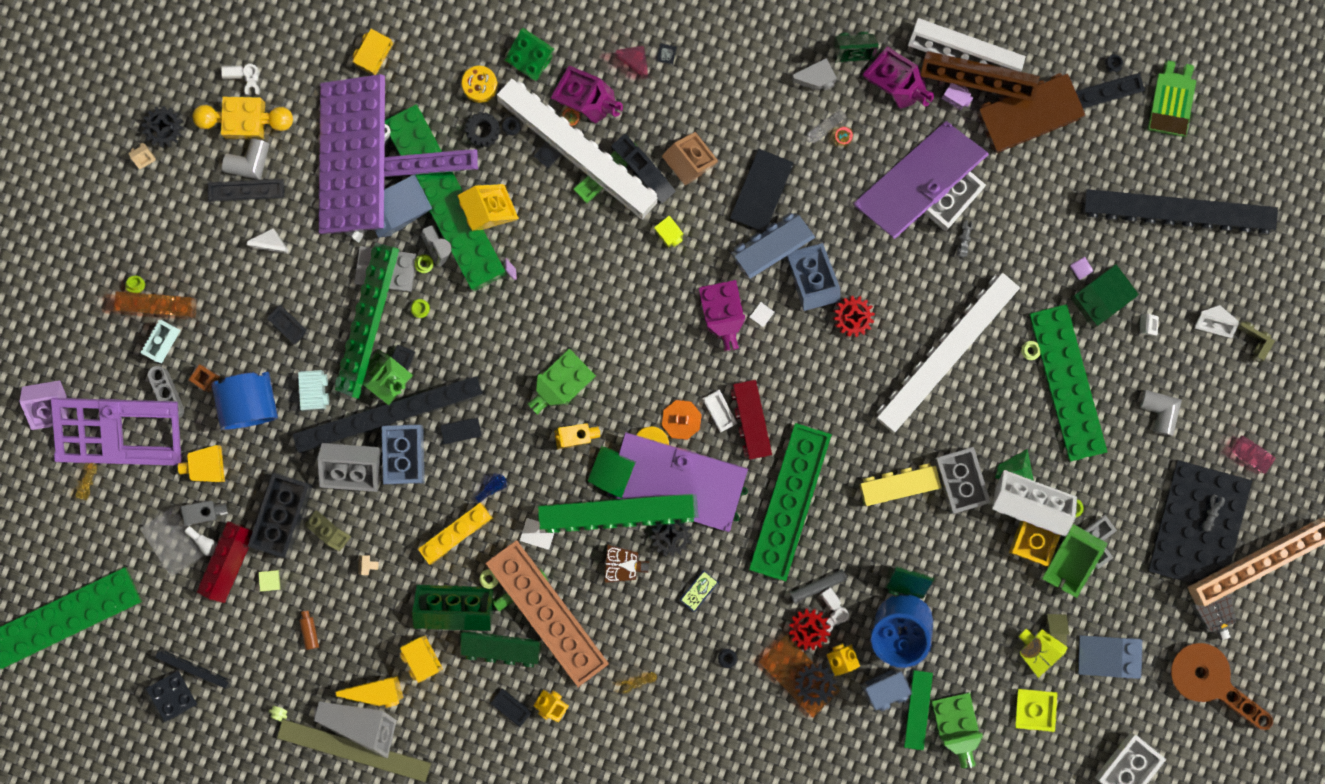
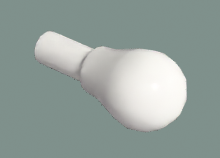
M189 526L185 533L195 540V543L204 555L212 556L217 546L216 541L200 535Z

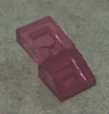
M1242 435L1231 450L1241 460L1249 463L1263 474L1267 473L1276 459L1266 450Z

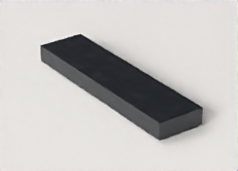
M1140 73L1077 90L1076 94L1082 108L1086 109L1145 91Z
M284 179L207 182L208 202L285 199Z
M165 650L158 651L155 656L159 660L222 688H230L232 680Z

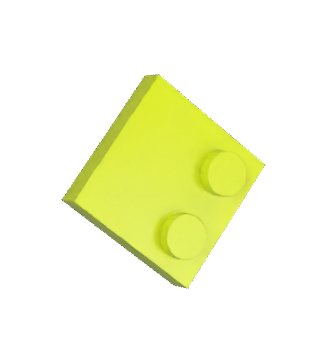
M1018 689L1016 728L1055 732L1058 693Z

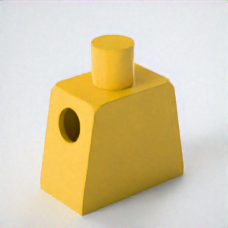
M588 423L561 427L554 431L557 450L587 445L591 443V439L600 438L599 427L589 428ZM577 432L582 434V438L577 437Z
M219 445L188 453V462L178 463L179 474H189L190 481L225 482L222 448Z

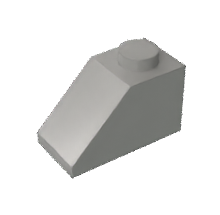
M827 58L792 75L793 83L817 91L821 89L826 91L832 88L837 79Z

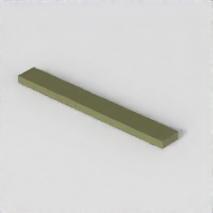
M286 719L282 720L277 737L284 741L426 782L431 767V762L394 751H389L388 758H384L343 736Z

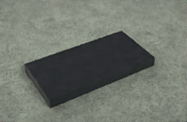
M758 149L730 219L765 232L794 162Z

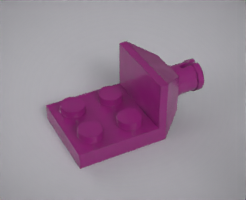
M889 47L885 48L863 74L866 80L890 94L900 109L914 105L916 101L926 107L929 103L925 100L927 99L932 102L934 94L926 90V81L921 76L919 67Z
M570 65L551 96L553 101L581 112L595 124L604 119L608 113L618 117L620 113L615 111V109L621 112L623 109L622 103L615 101L614 91L602 79Z
M736 280L699 287L707 330L722 339L724 352L731 350L729 342H731L732 350L739 349L736 334L739 333L745 321V315H743Z

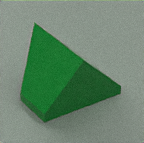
M1028 449L999 464L995 478L999 480L1003 471L1006 470L1034 481Z

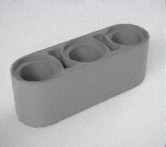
M159 366L152 367L148 371V378L157 400L177 401L180 419L184 414V407L168 370ZM161 370L163 374L162 378L160 380H156L155 374L157 371ZM165 388L170 390V395L167 398H164L162 395Z

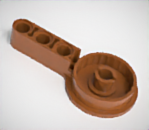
M1195 643L1184 647L1176 654L1171 666V678L1175 688L1181 695L1197 702L1219 699L1254 727L1262 730L1272 727V716L1231 684L1228 660L1219 649L1209 644ZM1197 667L1203 669V677L1198 678L1195 675ZM1229 691H1232L1235 695L1234 700L1231 702L1226 698ZM1246 703L1250 705V711L1247 714L1242 710L1243 705ZM1264 715L1266 718V723L1263 726H1260L1258 723V719L1260 716Z

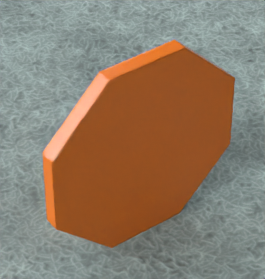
M676 400L664 409L662 426L672 438L688 440L700 430L702 414L692 402Z

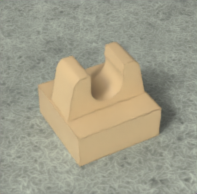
M141 143V147L137 149L132 148L129 153L130 158L139 169L156 160L153 153L144 143Z
M359 555L358 574L369 575V569L378 570L379 562L370 561V556Z

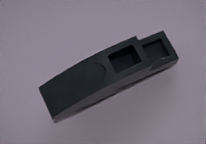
M626 133L611 145V148L629 166L646 188H651L655 191L658 197L657 200L661 204L676 192L659 169Z

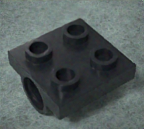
M179 671L143 690L162 724L197 705Z

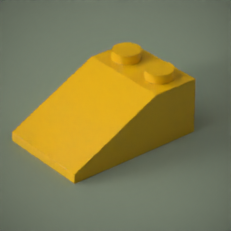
M504 184L476 185L458 195L459 204L465 212L467 223L472 231L487 229L519 219Z
M398 676L336 692L338 697L378 706L385 704V708L399 704V700L403 699Z

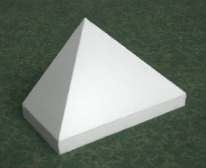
M274 228L247 242V245L251 248L286 254L289 251Z
M1219 305L1202 311L1195 328L1232 338L1239 325V321Z

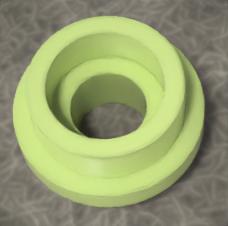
M1028 341L1022 346L1021 353L1025 359L1035 360L1039 357L1040 348L1038 343ZM1029 347L1034 349L1033 354L1028 353Z
M490 569L484 570L480 575V583L487 589L494 588L499 582ZM489 575L493 577V581L490 583L486 581V577Z
M273 706L268 711L271 714L270 718L281 722L282 719H287V711L280 707Z

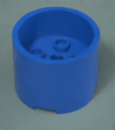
M263 372L262 376L254 373L227 377L220 384H218V381L211 383L220 430L245 428L278 419L269 372Z
M909 595L889 597L879 606L872 632V646L877 656L883 662L894 667L906 668L914 666L925 659L931 647L933 617L928 605L921 599Z

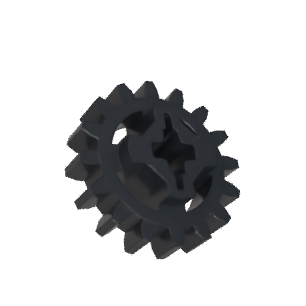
M162 106V110L155 107L154 113L150 110L148 111L149 118L144 117L147 122L142 124V127L146 128L142 133L145 136L149 135L146 140L152 141L154 146L159 144L161 148H164L165 144H167V146L172 147L171 142L178 143L176 138L183 137L180 131L185 130V128L180 126V124L184 123V121L178 119L180 114L178 112L174 113V109L170 108L167 111L165 106ZM169 116L173 118L175 124L169 122ZM152 131L157 132L158 138L153 135Z
M676 519L674 524H660L656 522L658 527L657 529L652 528L655 535L651 536V539L656 540L652 544L654 547L659 546L657 552L664 551L665 557L670 553L671 557L674 558L675 553H678L680 556L682 555V549L688 551L686 545L692 544L688 539L693 537L692 533H688L691 529L690 526L685 527L686 523H680V519ZM675 524L679 525L684 532H678ZM667 525V529L660 533L662 528ZM673 531V533L677 536L674 537L673 541L671 542V540L667 538V536L671 535V532ZM680 540H684L683 543L679 547H677L678 542ZM660 541H666L669 549L665 548Z
M811 663V668L809 669L807 666H804V672L798 671L801 677L795 678V681L799 682L795 689H800L797 695H804L802 701L806 702L809 699L810 705H813L814 701H816L817 705L820 706L821 700L828 703L827 697H834L831 691L837 690L833 686V684L837 683V680L831 679L834 673L828 674L829 667L822 669L821 663H819L818 667ZM813 671L822 672L824 675L820 677L815 676ZM807 676V685L803 687V680ZM814 679L821 682L818 684V689L815 687L810 688L813 685L812 681ZM829 682L828 689L825 693L823 690L825 683ZM814 692L817 693L819 697H811L807 694Z

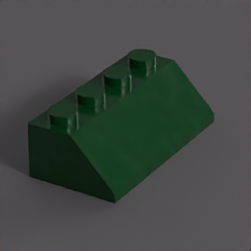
M416 585L412 611L413 628L491 631L494 588Z
M464 631L461 633V655H464L467 660H476L477 657L484 658V662L496 663V660H504L503 664L515 665V662L523 663L522 666L534 668V664H539L542 640Z

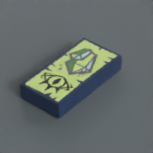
M703 570L680 601L695 612L719 582Z

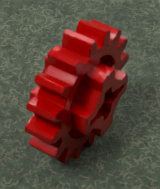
M849 296V301L846 298H842L843 304L837 303L836 305L839 309L833 310L837 314L836 317H833V320L838 321L835 327H841L840 333L847 331L846 336L848 337L852 333L854 337H858L859 333L865 335L864 329L870 330L869 323H874L871 316H874L875 313L870 312L873 306L866 305L867 299L861 302V296H857L856 299L854 296ZM858 305L864 309V312L858 309ZM853 314L861 315L854 319L847 318ZM863 319H865L863 325L860 327V323ZM843 321H846L849 324V327H851V329L848 328L843 323Z
M806 608L804 614L802 611H798L799 617L793 616L792 619L795 623L789 624L793 628V630L789 631V634H794L792 641H798L797 647L803 644L804 650L811 646L813 651L815 650V645L821 648L822 641L827 643L828 639L825 636L831 635V632L827 631V629L831 628V624H826L829 618H822V611L817 614L816 608L812 612H809V609ZM809 617L807 622L799 623L801 619ZM816 619L821 622L823 628L818 626ZM809 625H812V629L815 630L811 634L808 633V629H805ZM798 631L802 632L804 640L799 636ZM821 636L818 640L811 642L813 637Z

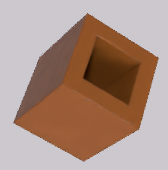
M199 364L189 378V381L204 391L210 392L212 389L211 383L218 381L220 376L206 366Z

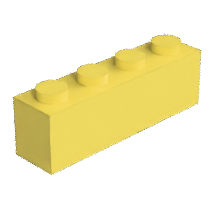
M930 463L920 465V470L912 471V468L900 470L901 474L893 475V472L882 474V479L875 480L874 477L863 479L864 483L859 484L864 506L940 489L941 484L936 466L931 467Z

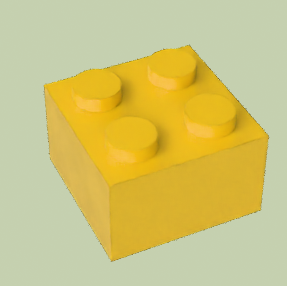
M1020 521L1009 553L1049 567L1061 534H1055L1045 528L1036 527L1026 521Z
M426 635L400 648L402 660L404 663L408 662L411 668L409 673L413 680L417 679L418 683L443 670Z

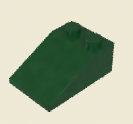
M867 31L858 32L857 35L839 33L834 39L835 63L873 61L879 48V43L874 34H869Z
M1116 264L1070 299L1091 327L1095 328L1135 299L1139 293Z
M890 566L884 588L888 589L887 593L899 596V593H903L907 596L912 595L923 599L933 583L934 577L897 566Z

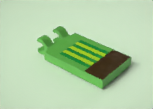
M1167 61L1164 65L1163 74L1159 73L1157 75L1147 130L1186 137L1196 80L1191 79L1194 65L1186 64L1181 75L1173 73L1175 62Z

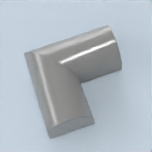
M250 139L246 157L225 154L222 171L261 180L270 144L262 140Z
M435 225L424 228L421 232V237L436 267H440L446 263L451 252V245L447 240L441 239Z
M1144 390L1139 408L1158 413L1153 432L1173 436L1182 399Z
M1106 515L1085 529L1086 532L1103 541L1117 531ZM1105 548L1095 566L1097 569L1113 558L1107 548Z

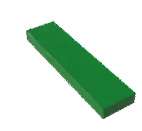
M913 670L912 694H910L904 748L924 750L933 679L932 672Z

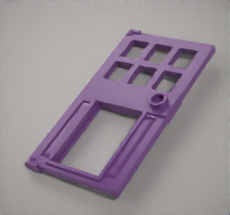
M51 399L55 462L178 466V463H183L177 401ZM61 407L77 408L78 419H62ZM83 408H98L100 420L84 419ZM121 417L171 418L173 447L123 445ZM62 425H78L79 436H63ZM84 426H100L101 437H86ZM64 442L80 443V454L65 453ZM86 443H101L102 454H87Z

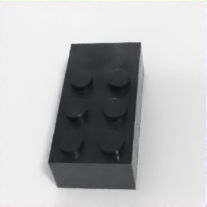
M272 473L248 547L289 559L313 486Z

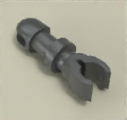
M965 220L963 223V232L959 237L961 242L956 256L964 258L968 254V242L971 241L969 236L973 227L972 221L968 224V220Z
M1215 494L1211 497V508L1207 510L1208 516L1202 524V529L1206 532H1210L1213 529L1215 517L1219 515L1217 512L1225 502V499L1220 497V502L1216 503L1217 495Z

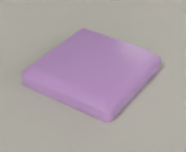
M1085 257L1070 265L1078 280L1093 272Z
M506 258L504 261L505 271L512 279L516 280V268Z

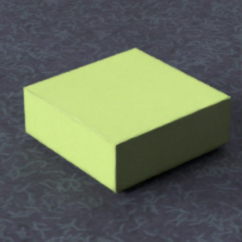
M279 570L259 572L260 591L281 590Z

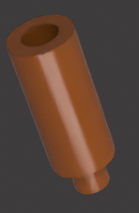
M309 611L301 612L302 619L299 622L305 650L318 648L319 643L314 619L310 617Z

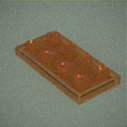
M787 635L759 660L763 667L812 717L827 704L821 700L820 706L817 705L816 701H814L813 705H810L809 699L806 702L802 701L804 695H797L800 689H795V686L799 685L795 678L801 677L798 671L804 672V666H807L808 669L811 668V663L813 662ZM813 671L815 676L820 677L824 675L822 672ZM807 676L803 680V687L807 685ZM814 679L812 681L813 685L810 688L815 687L818 689V684L821 682ZM829 682L825 683L823 690L825 693L828 689ZM837 688L836 691H831V694L835 697L840 690ZM814 692L807 694L811 697H819L818 694ZM828 696V697H827L828 703H829L833 698H831V697Z

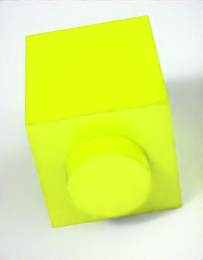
M670 216L654 227L655 232L668 248L670 246L676 247L683 241L684 233Z

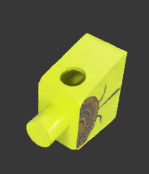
M1025 629L1018 636L1026 644L1020 651V654L1038 678L1060 659L1068 649L1044 630H1041L1034 636Z

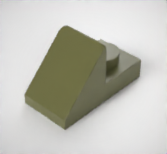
M1046 614V632L1067 647L1069 627L1066 614Z

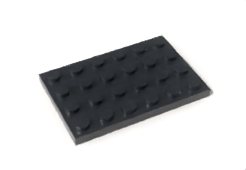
M1176 460L1147 571L1194 584L1231 565L1253 480ZM1215 494L1217 495L1216 503L1220 502V497H1223L1225 502L1217 512L1219 515L1215 517L1213 529L1210 532H1206L1202 529V524L1206 521L1208 516L1207 510L1211 508V497Z

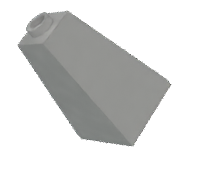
M319 702L314 712V721L384 758H388L397 720L380 710Z

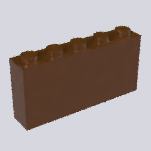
M1062 73L1056 74L1048 82H1044V80L1039 81L1034 102L1005 95L998 99L999 102L994 104L987 102L981 105V109L977 112L994 154L1085 117V112L1068 73L1062 75Z

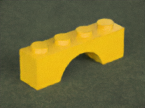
M479 503L418 550L428 564L431 565L462 540L491 521L493 517L483 503Z

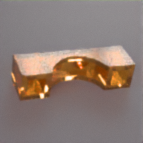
M115 292L114 311L119 313L196 318L197 300L192 297Z

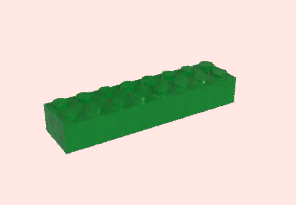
M696 494L538 506L540 530H545V533H559L561 528H564L565 532L579 531V527H584V530H597L599 525H603V529L617 528V524H622V527H635L638 522H641L642 526L656 525L655 521H661V524H674L676 519H680V523L694 522V518H699Z

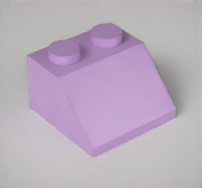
M61 381L22 387L19 402L31 430L53 427L51 399L66 398ZM61 407L62 419H69V412L66 407Z

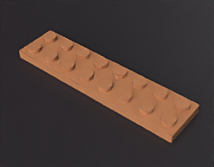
M517 540L486 562L494 576L577 687L609 665L608 661Z

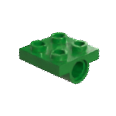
M522 28L505 61L534 81H537L552 60L554 48L525 28Z

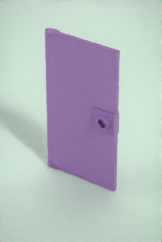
M945 121L853 204L895 239L927 209L943 198L955 184L989 154L953 127L952 124Z
M627 432L625 433L619 455L636 461L623 497L620 498L611 493H608V496L624 500L696 494L699 518H694V522L730 532L748 468Z

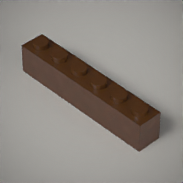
M927 51L921 71L922 77L1033 102L1040 76L930 51Z

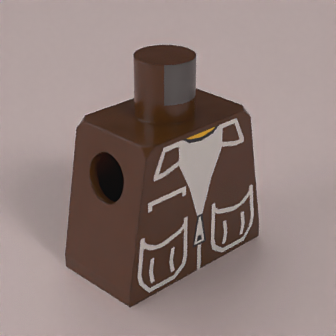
M608 545L605 582L636 580L637 572L648 573L649 561H639L638 552Z

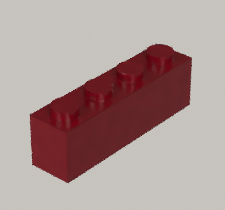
M756 380L733 384V389L730 392L732 401L736 400L738 407L734 408L736 419L741 421V427H738L740 438L745 439L746 445L742 446L744 456L748 457L749 460L772 456Z
M227 521L197 593L211 600L222 603L226 602L249 549L248 545L253 530Z

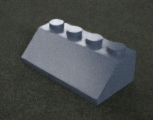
M788 213L779 223L769 225L765 232L753 235L746 244L741 243L737 245L734 251L731 252V255L741 272L751 279L814 239V234L800 215Z

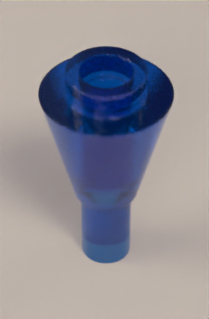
M494 473L484 487V490L475 497L476 500L481 503L486 497L507 488L506 483L508 481L501 473Z

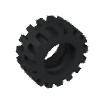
M478 112V114H473L471 118L469 117L465 125V132L469 141L474 146H479L480 148H488L490 145H494L495 141L499 139L500 126L494 116L487 112ZM484 122L490 126L491 131L488 136L481 138L475 134V127L477 124Z

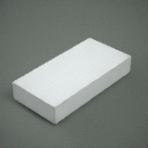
M720 390L703 398L720 433L737 424Z

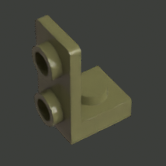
M1247 321L1239 322L1238 329L1261 342L1255 346L1253 350L1255 354L1252 359L1257 362L1264 361L1275 340L1271 339L1269 333L1265 331L1259 332L1254 329L1255 326Z
M317 510L314 511L305 523V526L324 543L339 552L351 538L347 532L336 527Z

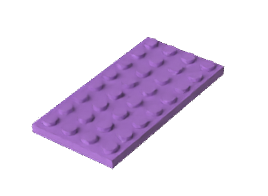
M379 74L320 83L319 234L384 228V75Z

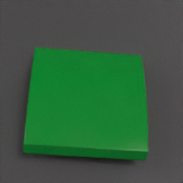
M601 446L588 482L622 498L636 461L619 455V452Z

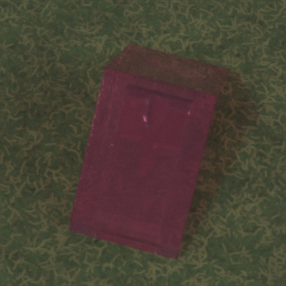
M644 46L618 49L615 52L616 58L645 79L648 77Z

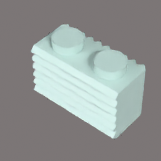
M158 320L159 323L154 327L155 330H152L153 333L150 334L151 337H148L149 340H147L141 353L156 362L162 363L178 336L180 329L163 320Z
M322 370L298 372L300 409L302 411L325 410L326 405H329V395L325 393V386H328L327 374H324Z

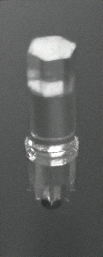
M839 109L821 124H818L807 133V142L810 143L812 141L815 143L846 118L845 113Z

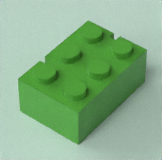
M1072 524L1042 579L1056 587L1059 586L1062 578L1065 579L1062 590L1077 598L1105 551L1107 543Z

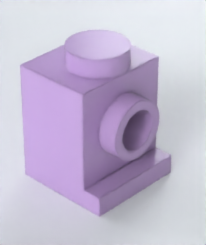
M951 83L942 99L962 110L964 106H969L973 97L970 96L971 93L968 92L969 89L965 86Z

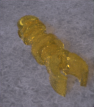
M88 464L86 476L82 478L83 484L76 493L77 498L86 501L89 498L90 485H93L94 481L92 479L98 469L97 464Z
M651 672L641 678L639 676L635 677V680L623 681L620 686L624 684L629 686V689L623 691V694L631 692L636 687L642 688L644 684L655 682L657 675Z

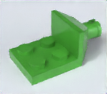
M378 348L369 360L363 385L390 405L394 398L402 393L401 390L405 389L406 383L413 375Z
M569 348L548 370L538 375L536 389L538 394L528 405L537 415L548 405L566 406L596 375Z
M967 692L932 700L941 743L957 754L960 768L975 766L972 753L982 740L983 734L978 730L970 693Z

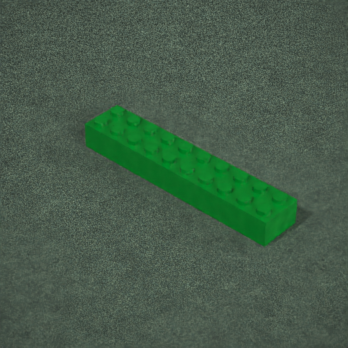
M417 104L385 120V124L390 128V136L401 156L442 152ZM441 172L415 175L432 207L430 212L443 237L450 243L451 252L471 290L475 292L507 275L485 231H472L468 225L467 217L459 204L460 200L458 198V195L463 193V190L454 173Z

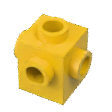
M843 644L837 645L832 648V652L826 654L834 676L848 673L860 667L852 645L845 647Z
M543 690L533 705L539 710L538 714L547 720L551 718L557 722L560 721L569 707L561 700L562 696L553 690L551 693Z

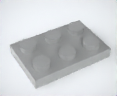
M360 246L354 281L356 285L364 284L366 268L371 259V247ZM398 253L389 289L412 292L415 274L414 261L417 254Z

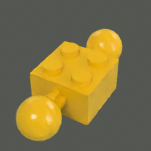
M223 97L222 112H216L209 105H200L194 110L192 115L193 122L201 129H209L216 123H221V135L226 139L264 140V124H270L277 131H285L293 123V115L290 110L285 107H276L270 113H265V102L261 98Z

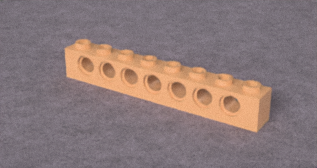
M1319 518L1188 587V590L1195 604L1206 606L1325 544V519Z

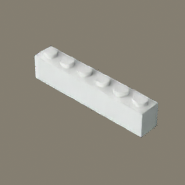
M920 18L917 19L908 46L925 52L930 51L1020 72L1026 57Z

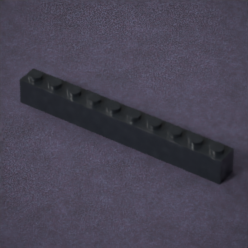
M1086 189L1083 192L1081 215H1087L1086 218L1098 219V216L1106 217V220L1116 221L1117 218L1125 219V222L1132 223L1136 222V220H1142L1144 224L1163 222L1164 226L1182 224L1184 228H1193L1195 225L1201 226V229L1212 230L1213 227L1220 228V231L1226 232L1237 229L1239 233L1258 231L1259 235H1270L1277 228L1278 207Z
M475 376L390 403V405H383L295 433L293 437L298 453L303 454L321 448L322 443H338L382 429V426L401 423L485 395L479 377Z

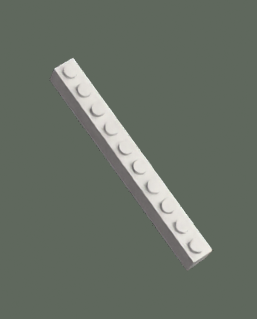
M511 79L497 94V100L501 105L639 218L643 219L657 204L658 197L655 191L644 187L638 177H632L627 173L628 171L623 165H617L612 161L613 158L607 152H601L595 142L584 138V134L579 129H573L564 117H559L555 114L551 106H545L541 103L540 98L535 93L530 94L520 81L516 82Z
M1004 273L999 276L995 275L989 281L991 286L987 290L983 289L976 296L978 301L974 305L970 303L964 310L966 315L962 319L959 317L951 325L954 329L949 334L947 332L943 334L939 339L941 344L937 348L933 346L926 354L928 359L917 364L914 368L915 374L912 377L908 375L901 383L903 385L900 391L895 390L891 394L889 404L887 406L883 404L876 413L879 415L876 419L892 433L899 429L1020 289Z

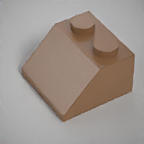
M696 132L675 142L662 155L666 163L684 185L696 180L719 162Z

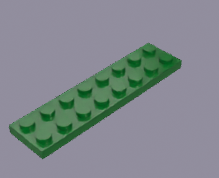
M376 242L371 250V259L366 268V277L361 287L359 302L356 305L355 318L351 323L350 336L345 345L346 351L340 363V373L335 381L336 391L358 399L399 253L397 248Z
M1067 304L1029 314L1036 343H1038L1040 348L1042 365L1069 462L1108 452Z
M798 423L794 424L749 570L779 580H787L832 434Z
M127 567L1 626L0 670L142 603Z

